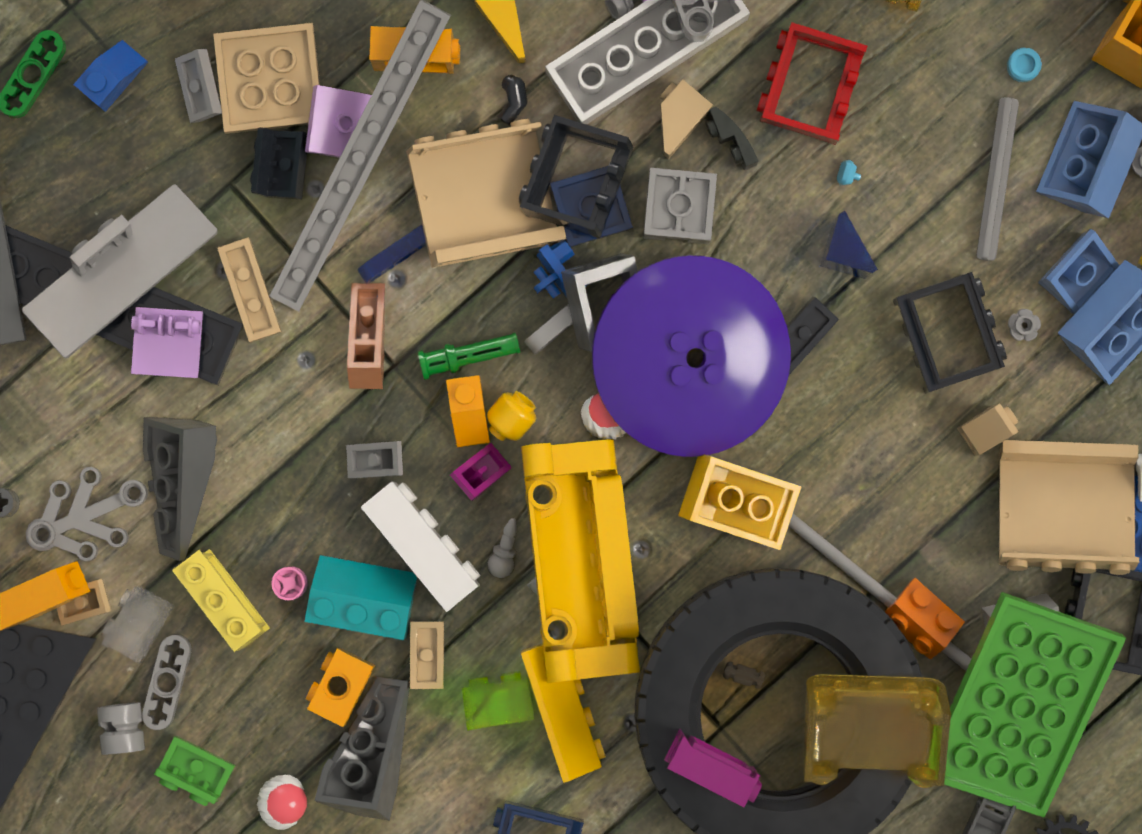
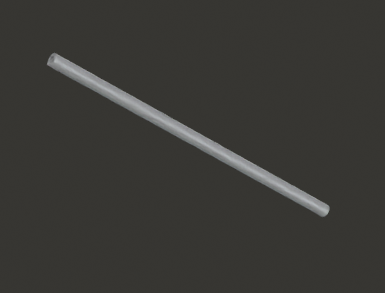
M792 514L788 527L886 607L894 603L897 598L795 514ZM950 642L942 652L967 671L971 658Z

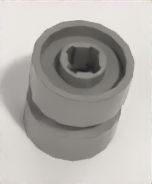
M141 702L97 707L98 726L104 728V733L100 735L102 755L145 750L144 732L138 728V724L142 722Z

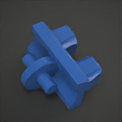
M565 240L551 247L548 244L545 245L536 255L550 274L548 276L542 266L534 271L540 280V283L534 287L537 294L546 289L554 299L560 294V291L554 284L555 282L566 296L561 274L566 269L562 264L575 254Z

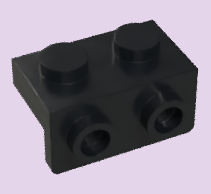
M264 127L258 128L257 138L254 142V167L250 177L251 192L253 194L267 198L302 200L307 152H305L307 133L302 131H274Z

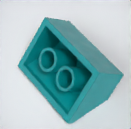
M320 555L310 589L304 622L405 640L418 577L414 572Z

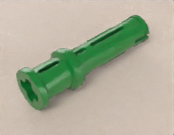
M516 333L455 348L454 345L446 344L444 349L424 353L422 350L417 352L424 380H427L430 375L447 371H450L452 374L457 373L456 371L461 366L515 353L518 354L520 353Z

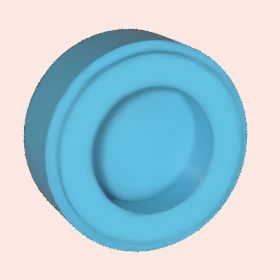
M1030 48L1017 49L1007 61L1009 75L1018 82L1033 80L1039 74L1042 66L1040 56Z

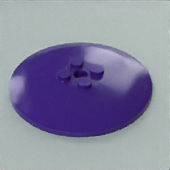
M697 255L663 259L648 265L628 278L616 290L604 307L596 326L592 344V370L595 385L600 399L612 419L623 431L641 444L662 453L683 457H697L704 454L719 453L736 446L753 435L768 420L777 407L786 387L791 361L790 338L787 325L778 304L761 282L742 268L724 260ZM693 348H699L703 353V361L696 367L689 366L686 360L687 353Z

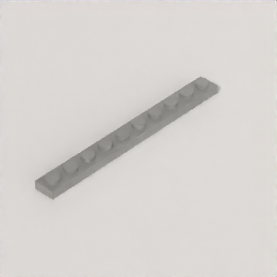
M420 0L269 297L298 312L300 311L451 14L424 0Z

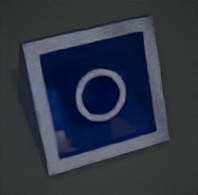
M843 211L832 222L820 266L866 279L878 269L847 213Z

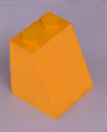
M1130 0L1106 32L1091 60L1141 89L1142 0Z

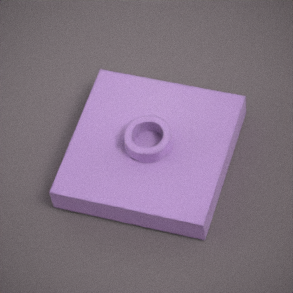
M320 85L313 86L305 152L340 158L372 95Z

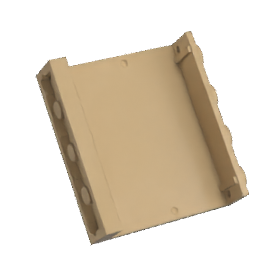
M521 119L511 122V127L499 129L498 125L495 124L479 128V133L467 135L466 130L448 133L446 135L447 139L434 141V136L414 140L415 145H412L406 152L432 268L544 247L547 244L548 246L554 245L566 239L564 226L557 227L556 224L531 216L528 217L521 210V204H519L521 189L524 185H528L532 175L530 173L532 159L536 154H540L536 131L542 127L541 122L530 124L529 119ZM548 189L542 207L553 210Z
M1003 441L999 449V565L1007 566L1009 570L1013 571L1027 570L1028 566L1041 567V570L1045 572H1059L1062 568H1075V571L1078 573H1094L1096 569H1108L1111 574L1124 575L1130 573V570L1134 571L1139 564V557H1135L1134 465L1138 459V445Z

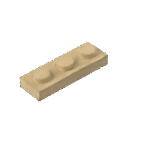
M248 237L218 247L217 249L249 342L252 343L282 333L251 239Z

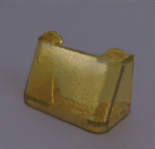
M822 674L808 678L805 697L804 782L827 784L837 778L838 768L907 770L908 778L919 787L944 786L951 711L945 685L936 679L918 677Z

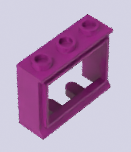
M679 729L664 761L669 763L667 769L742 807H745L747 801L753 803L762 787V783L758 780L760 774L753 766L750 765L749 767L745 762L692 735L687 739L681 729Z

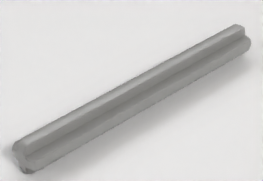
M1004 97L999 100L976 256L978 259L986 261L995 260L997 255L1019 101L1010 97Z

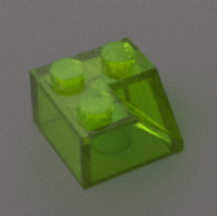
M513 671L501 674V680L489 682L488 676L468 679L469 686L462 687L467 731L535 719L529 677L522 676L521 671Z

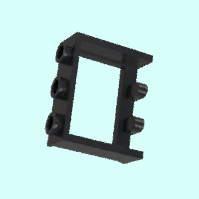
M554 115L551 124H546L541 138L543 146L540 154H536L532 159L530 173L532 175L529 183L521 189L519 195L520 208L528 217L531 216L600 239L634 147L629 137ZM568 136L615 150L589 221L542 207Z
M972 272L893 299L894 306L898 305L904 324H902L906 337L909 336L915 353L913 356L914 363L917 368H920L926 385V387H923L925 394L1005 367L1003 360L1007 359L1004 345L1001 340L996 341L992 330L996 328L994 316L990 309L985 310L981 297L985 296L984 287L980 278H974ZM963 284L990 363L940 380L914 300Z
M1075 568L1073 569L1071 586H1075L1073 599L1067 600L1064 614L1082 620L1091 573H1078L1075 571ZM1096 569V573L1142 582V572L1130 570V573L1115 575L1111 574L1108 569ZM1142 585L1127 662L1116 661L1113 666V670L1142 675Z

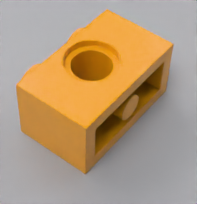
M338 648L335 654L329 651L320 668L325 671L320 684L314 681L306 696V700L310 701L307 710L344 727L375 665L342 648ZM335 676H340L347 682V690L342 695L334 694L330 689V681Z

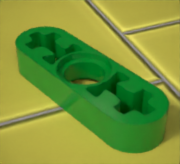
M45 30L35 37L1 91L0 110L7 116L21 118L29 112L66 51V44L58 33ZM54 38V45L57 47V50L55 52H47L43 59L49 62V64L45 67L40 61L33 59V56L37 54L41 58L45 52L42 43L44 41L51 42ZM32 65L38 66L41 70L40 79L35 83L25 82L23 78L24 70ZM17 82L26 89L32 90L29 95L24 91L19 97L22 106L19 109L13 107L11 111L9 110L10 104L7 102V99L10 96L16 98L21 91L18 87H15Z

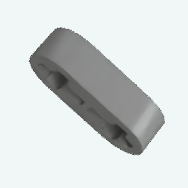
M569 304L524 341L534 355L544 349L573 324Z

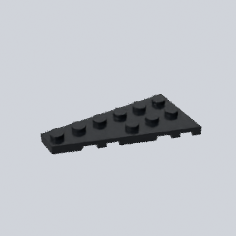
M18 624L0 631V812L97 638Z

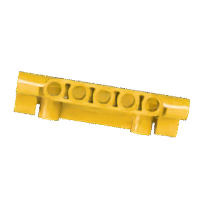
M607 439L557 445L539 443L521 446L526 488L525 500L528 506L541 622L540 634L543 640L547 683L640 673L636 639L639 636L635 589L621 476L617 472L614 440ZM536 487H545L549 491L550 500L547 504H539L534 500L533 491ZM553 621H559L565 627V635L561 640H554L548 633V627Z

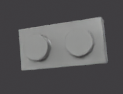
M197 49L175 58L190 123L201 122L222 114L207 49Z

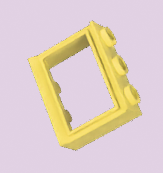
M210 549L206 552L198 550L172 570L234 652L244 649L270 629Z

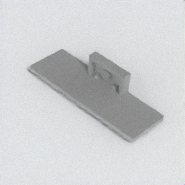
M174 184L129 221L122 214L115 220L111 218L100 226L98 234L90 241H81L72 250L73 255L70 256L72 268L23 307L22 312L60 355L67 359L217 235V228L181 189Z

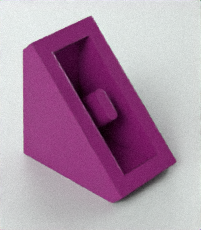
M489 443L453 471L450 476L469 499L474 501L512 467L494 445Z

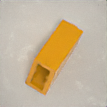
M78 561L55 568L0 593V631L37 618L91 592Z

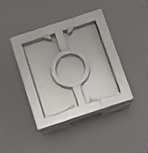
M650 168L643 239L665 240V238L688 240V243L710 244L717 174Z

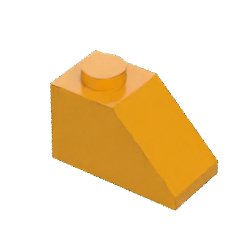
M476 375L446 380L457 448L490 443L481 377Z

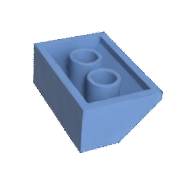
M1074 101L1036 192L1081 212L1109 218L1142 140V123L1125 111Z
M1126 260L1111 273L1109 278L1088 298L1086 303L1058 332L1068 348L1108 385L1142 351V270Z

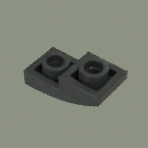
M711 108L708 113L710 118L705 120L711 138L717 137L720 144L733 140L734 144L729 146L736 165L742 163L744 170L757 166L759 162L757 156L741 129L719 108Z

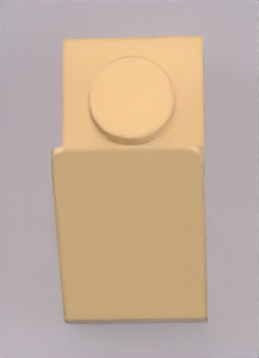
M104 579L87 583L91 592L57 608L61 626L113 612Z

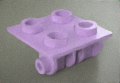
M136 307V313L132 317L131 327L134 330L131 374L198 378L203 312Z

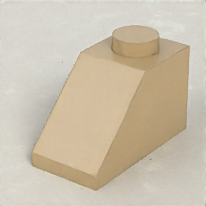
M683 79L678 85L672 82L660 96L663 100L660 106L663 156L668 160L713 107V104Z

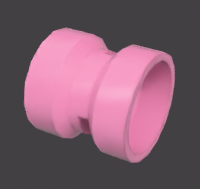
M284 567L278 570L273 575L271 581L275 595L283 600H294L301 597L306 592L308 586V579L305 573L297 567Z

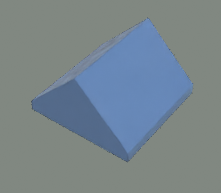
M1089 229L1081 234L1038 283L1072 314H1075L1120 265L1094 230Z

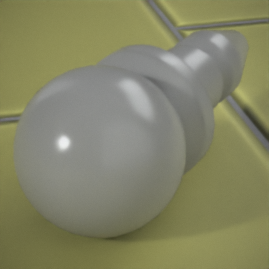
M511 518L504 527V534L501 537L500 545L493 547L494 554L488 560V570L497 578L509 576L514 569L513 558L516 555V551L512 547L515 540L514 536L517 533L515 518Z

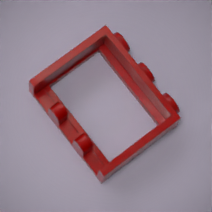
M791 22L788 31L782 29L776 49L782 50L779 61H772L766 78V80L772 82L769 93L762 92L756 111L762 113L760 122L836 145L839 141L843 120L849 108L850 97L858 79L859 68L868 46ZM797 40L848 55L825 130L775 114Z

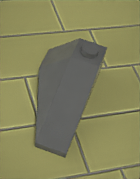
M382 677L376 678L357 710L358 716L349 731L343 733L339 740L341 742L332 759L328 758L322 769L315 797L317 803L358 816L390 821L398 788L410 687L408 681Z

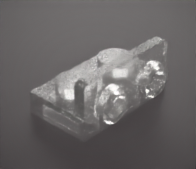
M135 586L133 590L128 588L118 604L122 608L116 620L112 617L109 619L101 635L105 637L102 642L103 646L111 647L140 664L174 605L142 586Z

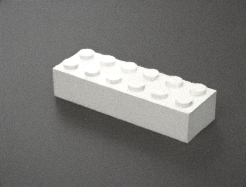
M647 0L546 65L545 72L577 122L589 124L746 22L750 12L742 0H717L709 3L714 19L712 32L706 40L693 42L685 37L671 0ZM694 17L690 19L689 26L693 31L702 32L707 28V23L701 17Z

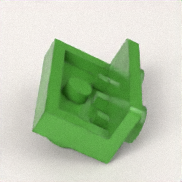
M174 736L154 775L161 778L159 781L161 785L177 791L180 787L191 793L189 796L191 800L207 806L209 802L212 804L218 802L236 765L178 736Z

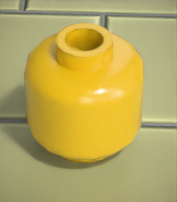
M518 391L503 393L487 412V419L491 425L489 431L501 441H504L506 438L512 441L520 440L536 421V414L534 412L536 407L534 403Z

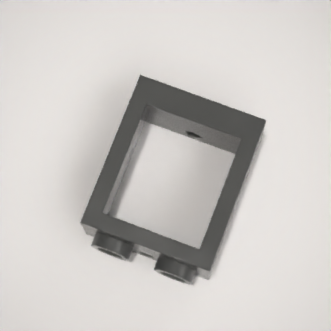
M619 253L561 272L579 349L592 352L595 333L585 285L621 274L622 283H624L638 272L634 256Z

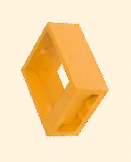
M371 26L369 60L374 71L385 70L406 27ZM452 29L443 30L422 71L423 73L453 74L454 64L460 65L459 39H454Z

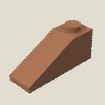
M352 283L347 355L349 389H383L385 283Z

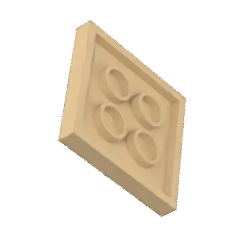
M313 23L213 34L225 134L257 131L259 127L276 129L309 124L313 86L320 85Z

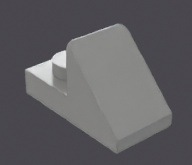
M401 441L346 445L348 478L403 475Z

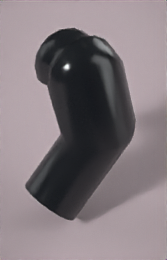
M507 75L502 80V88L506 91L508 103L497 117L508 126H511L510 123L514 122L526 107L528 100L524 81L520 77Z

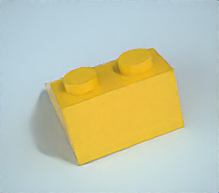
M704 454L697 457L678 516L781 550L801 486Z

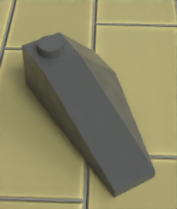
M144 417L143 455L144 461H150L153 480L148 481L149 492L155 493L158 507L153 517L159 554L179 561L186 558L215 460V446L217 443L216 425L192 419Z

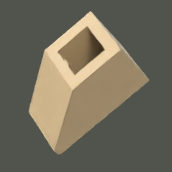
M1000 403L988 407L957 428L975 456L983 454L1019 432L1015 427L1018 420L1008 406L1003 408Z

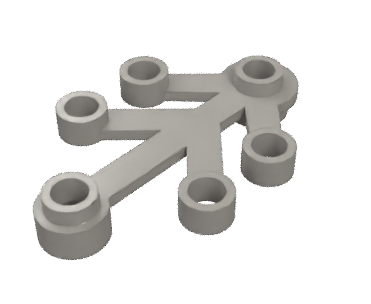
M86 467L80 473L81 483L68 516L56 521L62 500H66L71 495L69 483L58 480L50 486V498L42 518L35 519L28 525L26 540L33 549L38 551H48L55 546L76 554L82 561H92L98 555V547L95 543L91 541L80 543L62 535V533L74 528L106 540L112 547H123L129 539L125 529H112L91 520L124 505L130 507L142 505L148 496L147 488L140 481L129 480L122 484L119 493L86 507L93 488L102 479L101 472L97 468ZM90 470L96 473V480L93 483H88L85 479L86 473ZM59 484L64 485L66 488V493L62 497H58L55 493V488ZM133 487H137L140 490V497L136 500L131 499L129 496V491ZM42 528L47 529L49 532V537L45 541L40 540L38 537V532ZM116 531L123 534V541L120 544H116L112 540V535ZM85 545H90L93 549V554L88 558L82 554V548Z

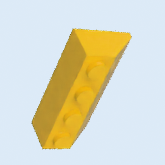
M543 643L522 650L521 656L563 783L601 768L600 759L606 758L600 738L593 740L589 728L595 726L590 707L583 708L579 695L585 694L581 679L547 683Z

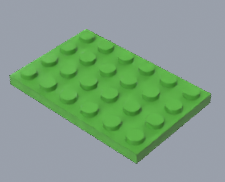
M1001 592L921 773L924 778L1010 807L1014 805L1016 809L1045 818L1126 638L1121 633Z

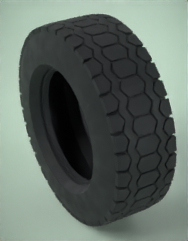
M767 568L732 575L703 588L685 601L668 618L652 641L641 666L635 694L634 717L637 741L643 761L658 794L670 810L694 833L868 834L890 815L913 782L926 742L928 706L925 684L917 659L903 633L877 604L853 587L825 575L798 569ZM772 634H793L814 640L830 651L844 667L855 693L857 708L856 724L849 746L840 761L828 773L808 785L782 791L760 789L753 803L747 801L745 807H742L667 769L669 763L664 761L679 729L682 730L687 739L692 735L705 742L701 725V703L704 690L717 665L731 651L752 639Z

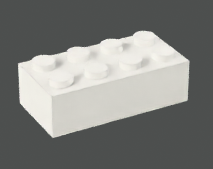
M392 481L362 505L361 508L443 609L448 612L480 586L476 579L481 575L469 561L462 563L455 555L459 548L448 535L441 537L434 527L438 523L428 510L423 509L419 511L413 503L417 497L411 489L403 482L398 485L397 482Z

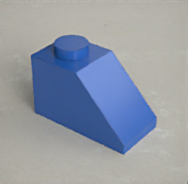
M121 40L96 58L73 85L106 112L146 66L148 61Z

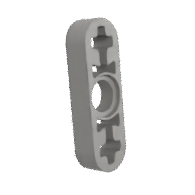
M182 635L168 636L160 644L142 712L145 725L153 730H162L168 727L174 720L192 652L189 640ZM176 640L180 642L179 647L184 649V654L177 655L174 665H181L180 671L173 667H162L163 661L170 663L172 652L167 650V646L173 645ZM162 673H171L176 678V686L171 692H165L158 686V678ZM154 693L163 698L172 697V703L165 701L162 712L167 714V718L160 720L158 724L154 722L155 717L150 715V711L157 709L160 699H153Z

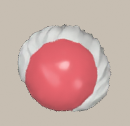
M598 393L585 401L581 409V417L584 426L591 435L599 439L614 440L617 437L624 436L626 432L612 419Z
M291 775L272 777L263 784L257 797L258 803L256 805L262 820L268 826L277 830H284L294 826L304 815L307 808V797L301 782Z

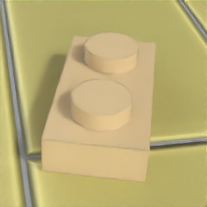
M444 621L410 622V689H444Z

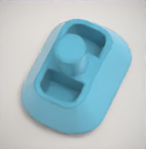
M846 160L840 165L837 175L839 185H850L853 179L859 181L861 178V174L855 173L857 166L851 160Z

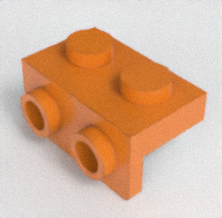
M916 578L908 583L894 603L884 611L893 620L905 638L913 644L914 648L929 659H932L944 650L965 623L963 619Z

